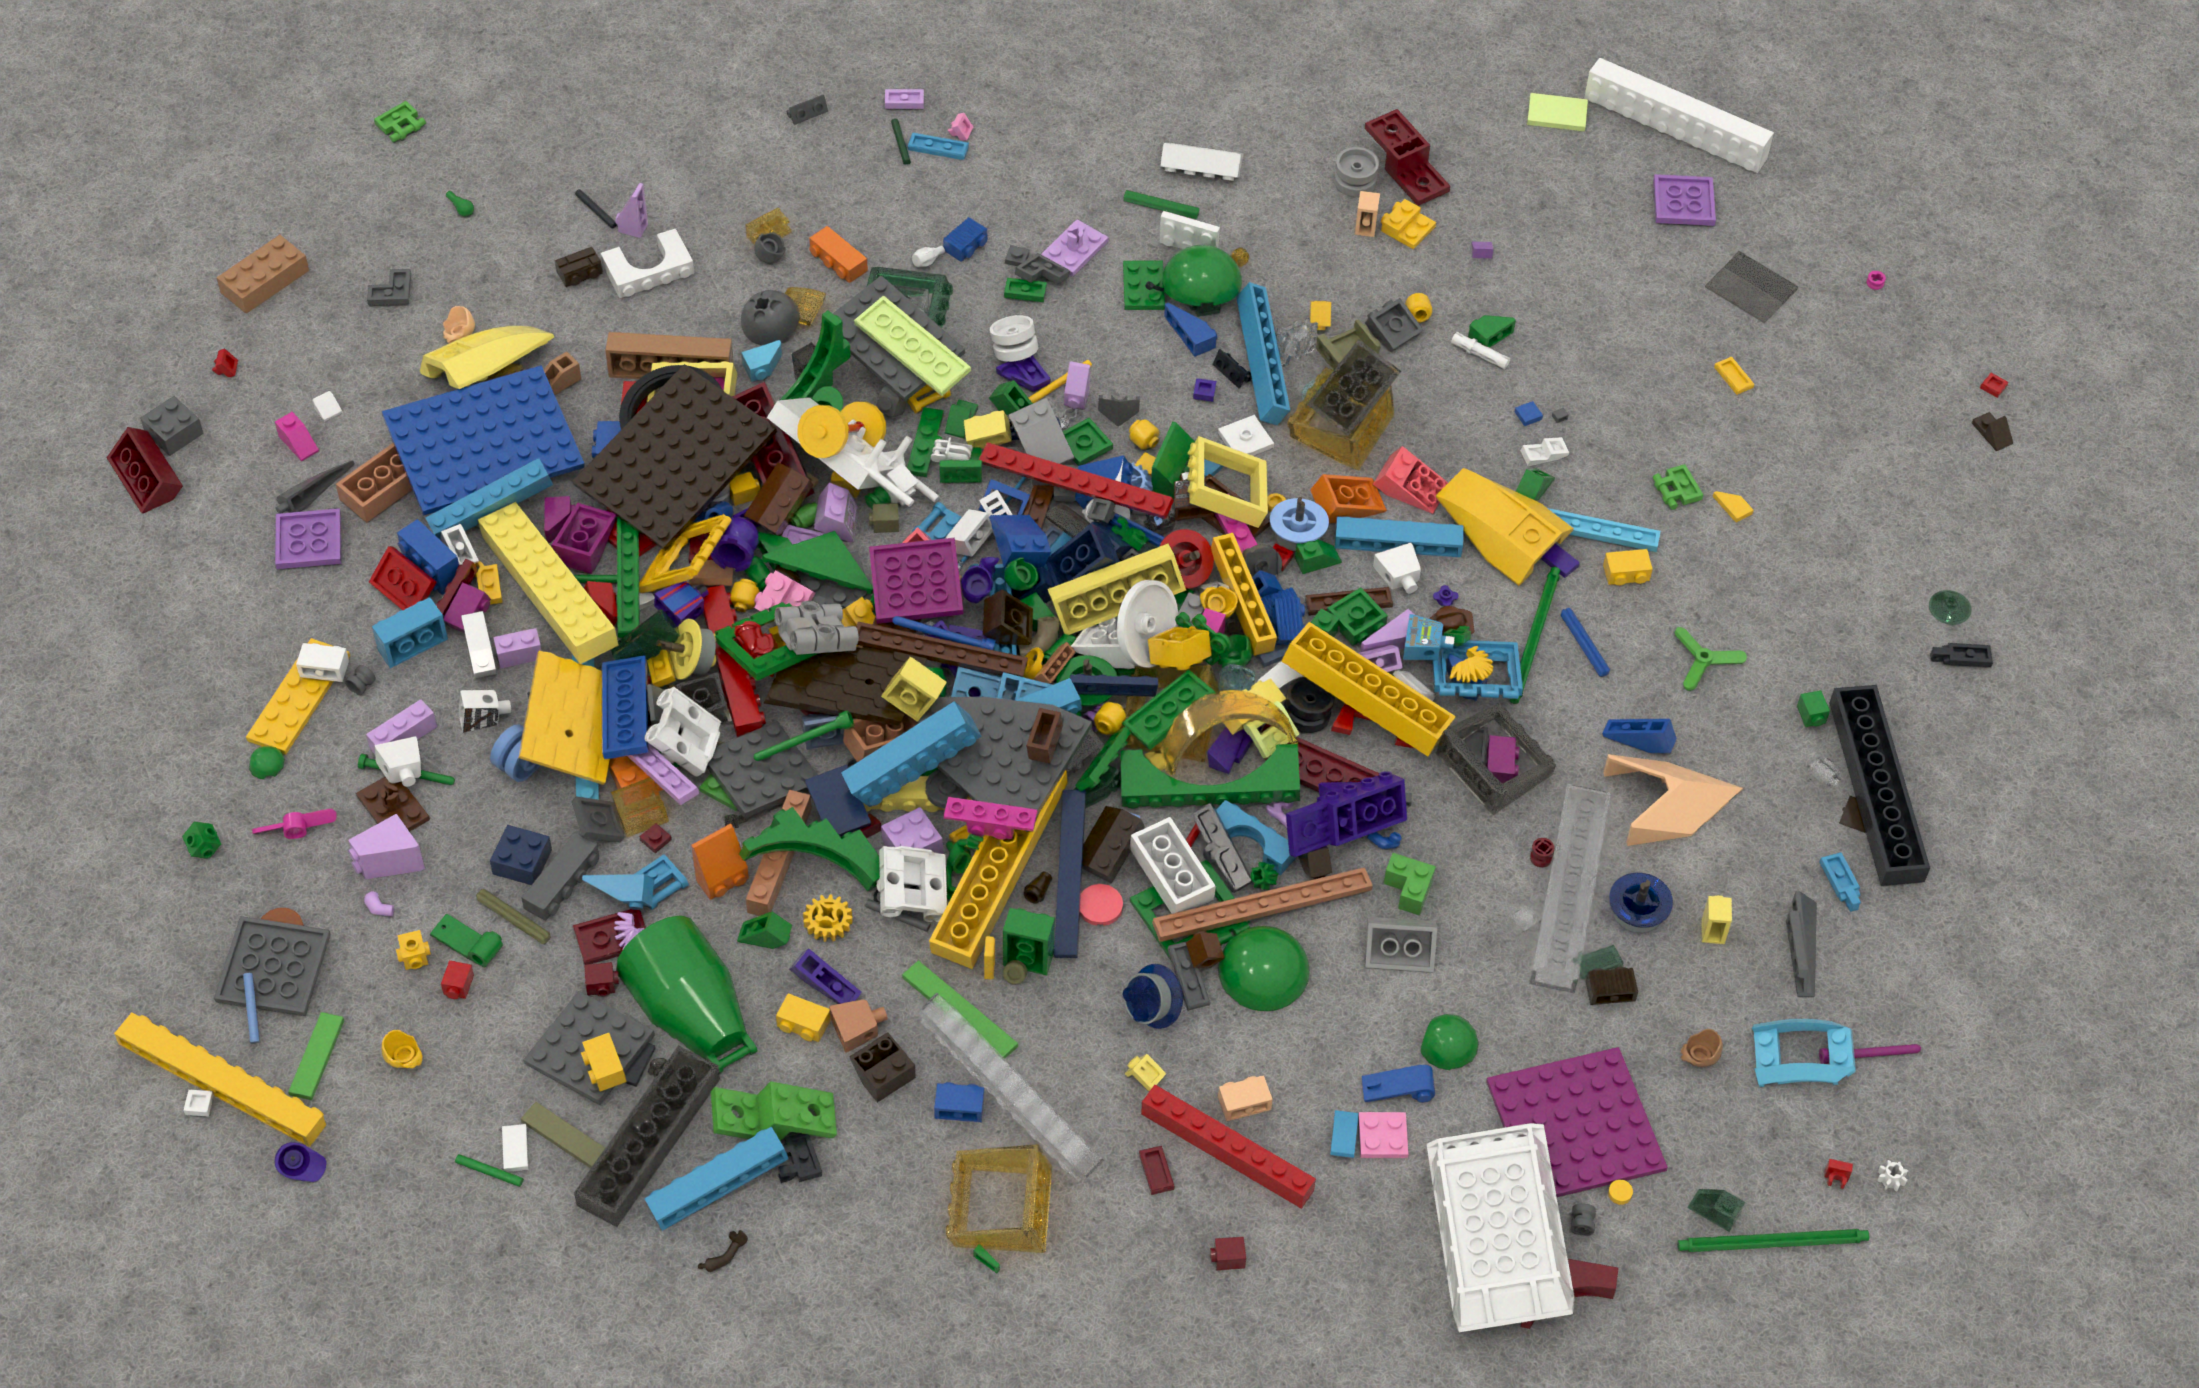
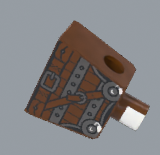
M1189 472L1182 473L1180 481L1174 482V520L1214 516L1213 511L1189 503L1190 493L1187 492L1190 485L1188 480Z

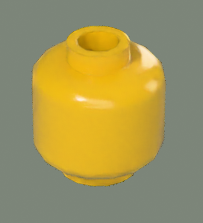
M1415 293L1406 299L1405 305L1418 323L1425 322L1431 317L1433 310L1427 295Z
M1136 420L1129 429L1130 440L1142 450L1153 449L1159 443V429L1149 420Z
M740 579V581L733 584L730 599L735 610L746 612L747 609L750 610L755 607L756 603L754 600L760 590L754 581Z
M1106 702L1095 714L1094 723L1100 733L1111 735L1121 729L1123 726L1122 722L1127 717L1120 704Z

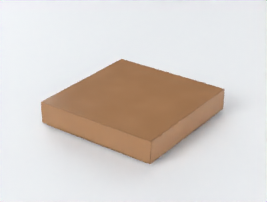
M707 560L704 562L698 575L689 580V584L731 586L734 568L726 566L723 569L713 560Z

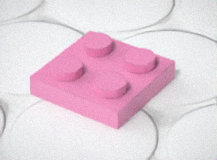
M1359 1112L1360 1158H1408L1406 1112Z

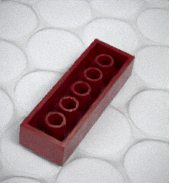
M762 382L732 396L775 426L778 431L752 458L763 484L777 463L792 468L808 478L791 437L767 418L776 403L766 383ZM813 487L806 497L815 494Z

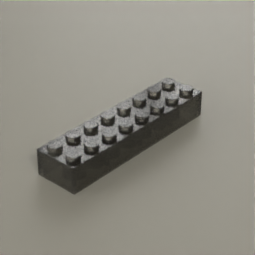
M678 1045L575 1190L576 1205L618 1227L708 1098L711 1090L719 1082V1066Z

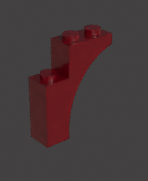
M1568 1259L1574 1297L1595 1296L1613 1299L1617 1286L1618 1267ZM1535 1320L1521 1322L1520 1327L1530 1329Z

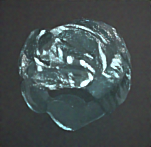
M1228 664L1219 673L1218 688L1224 701L1230 697L1235 699L1242 690L1247 689L1249 691L1255 684V672L1237 664ZM1243 672L1250 677V680L1245 677Z

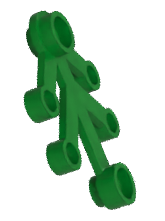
M1180 612L1175 617L1176 623L1183 628H1189L1194 625L1198 629L1209 631L1212 649L1211 656L1205 659L1209 665H1214L1219 660V654L1230 650L1231 643L1229 638L1225 634L1214 632L1206 625L1207 620L1202 614H1197L1192 619V624L1190 623V617L1185 612Z

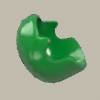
M262 746L252 753L249 770L254 777L264 780L267 776L275 777L284 768L285 758L276 747Z

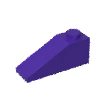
M809 948L803 951L789 968L802 981L837 1004L856 1001L862 993Z

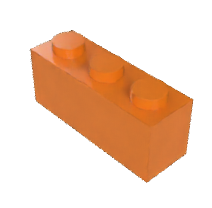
M826 226L809 238L811 254L814 257L818 256L825 266L836 271L841 279L851 283L868 271L867 258L830 227Z

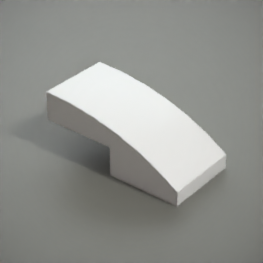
M1562 437L1545 438L1541 444L1523 445L1520 450L1527 466L1559 460L1569 455Z

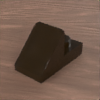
M1988 412L1973 419V426L1995 451L2013 444L2006 416L1996 419Z

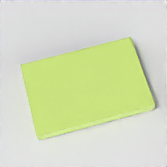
M1531 93L1527 125L1585 131L1588 99Z

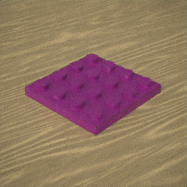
M955 537L869 547L877 624L893 622L892 620L895 616L916 620L964 614Z

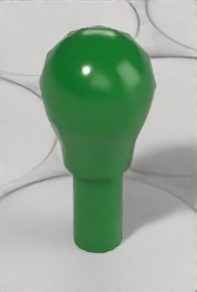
M452 191L446 193V197L453 202L460 216L469 217L473 214L474 205L471 201L456 196Z

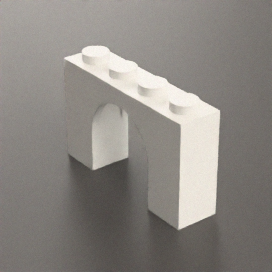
M676 229L657 234L658 248L664 260L658 266L650 269H638L631 266L624 257L620 247L601 253L602 266L619 298L629 297L634 293L650 290L655 286L668 284L673 280L687 278L694 274L693 260Z

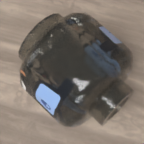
M1171 510L1166 519L1146 514L1147 520L1143 521L1145 528L1159 535L1171 532L1173 525L1176 524Z

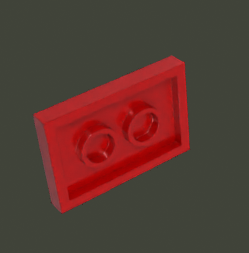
M388 546L369 583L400 609L405 610L417 602L427 599L436 581L395 547Z

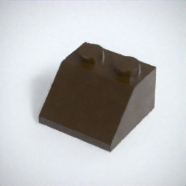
M1003 589L984 600L982 635L996 640L995 643L1032 644V607Z

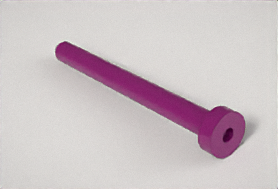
M1918 1044L1860 1048L1854 1049V1057L1865 1058L1919 1053L1921 1047ZM1827 1048L1819 1049L1821 1064H1829L1830 1059Z

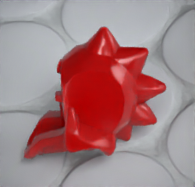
M745 621L741 625H736L734 629L735 637L741 643V647L753 659L778 649L773 634H762L761 625L756 622Z

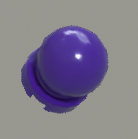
M743 517L731 518L732 521L714 547L711 558L721 568L725 569L727 566L735 568V572H739L750 567L754 551L759 543V532L751 521Z

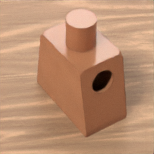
M864 999L829 1006L831 1021L845 1053L877 1037V1023L888 1020L884 1007L871 1011L867 1000Z

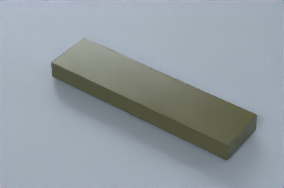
M537 1102L520 1118L523 1124H526V1126L593 1171L610 1155L608 1149Z

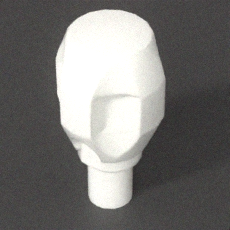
M943 246L920 248L912 255V262L916 267H927L936 260L938 255L945 253V249Z

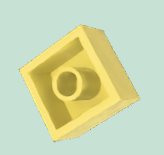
M909 657L891 679L881 697L918 722L937 700L947 682L912 657Z

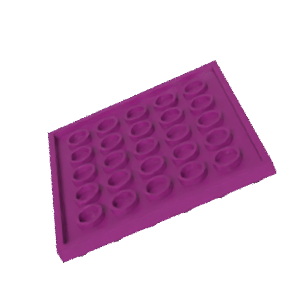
M1619 1047L1487 1078L1486 1083L1504 1128L1530 1123L1544 1124L1556 1197L1611 1185L1615 1180L1627 1181L1667 1171V1164Z

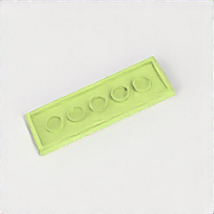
M884 295L854 320V324L941 396L971 371V367Z

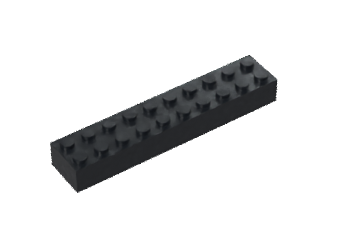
M1877 685L1834 688L1829 704L1880 885L1888 886L1925 882L1930 865Z

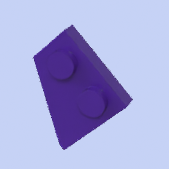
M1033 355L1023 360L1008 361L996 367L998 375L1010 381L1014 380L1018 385L1033 392L1051 383V378Z

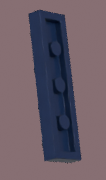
M1070 675V679L1078 694L1155 697L1158 689V678L1149 676Z

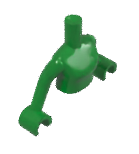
M970 834L967 839H959L955 844L953 841L946 843V848L950 852L946 865L947 899L950 900L957 888L952 886V871L954 870L955 873H964L972 859L971 851L968 847L979 850L978 843L979 841L983 842V837Z

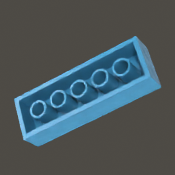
M954 701L841 772L853 796L869 807L875 806L886 796L897 793L902 786L916 781L921 774L935 769L945 759L954 757L964 747L973 745L982 736L971 715Z

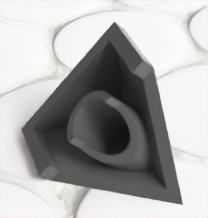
M1099 395L1098 411L1119 427L1139 412L1140 396H1136L1135 400H1127L1128 396L1118 400L1113 395H1111V399H1104L1103 395Z

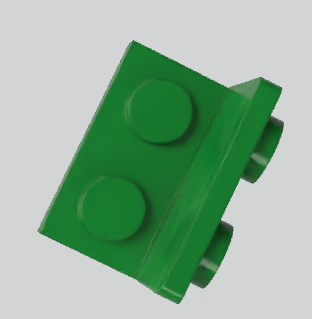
M973 447L970 460H940V483L982 482V460H979L981 448Z

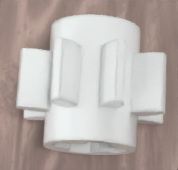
M1888 1160L1885 1167L1880 1166L1878 1173L1881 1175H1879L1877 1181L1883 1183L1885 1190L1894 1188L1895 1191H1898L1899 1186H1905L1907 1182L1905 1176L1908 1170L1903 1169L1901 1162L1891 1163Z

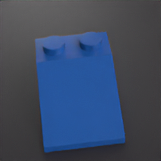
M990 515L989 519L1004 568L1011 561L1021 557L1024 558L1025 562L1034 565L1036 568L1041 566L1044 568L1051 554V549L1046 534L1030 515Z

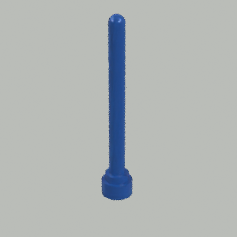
M895 616L892 620L895 625L980 648L993 650L996 641L991 638H987V640L975 639L899 616Z

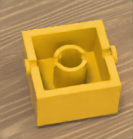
M1194 626L1189 628L1172 627L1148 639L1150 664L1160 665L1161 668L1177 667V670H1187L1191 665L1202 663L1203 659L1211 656L1209 631L1199 630Z

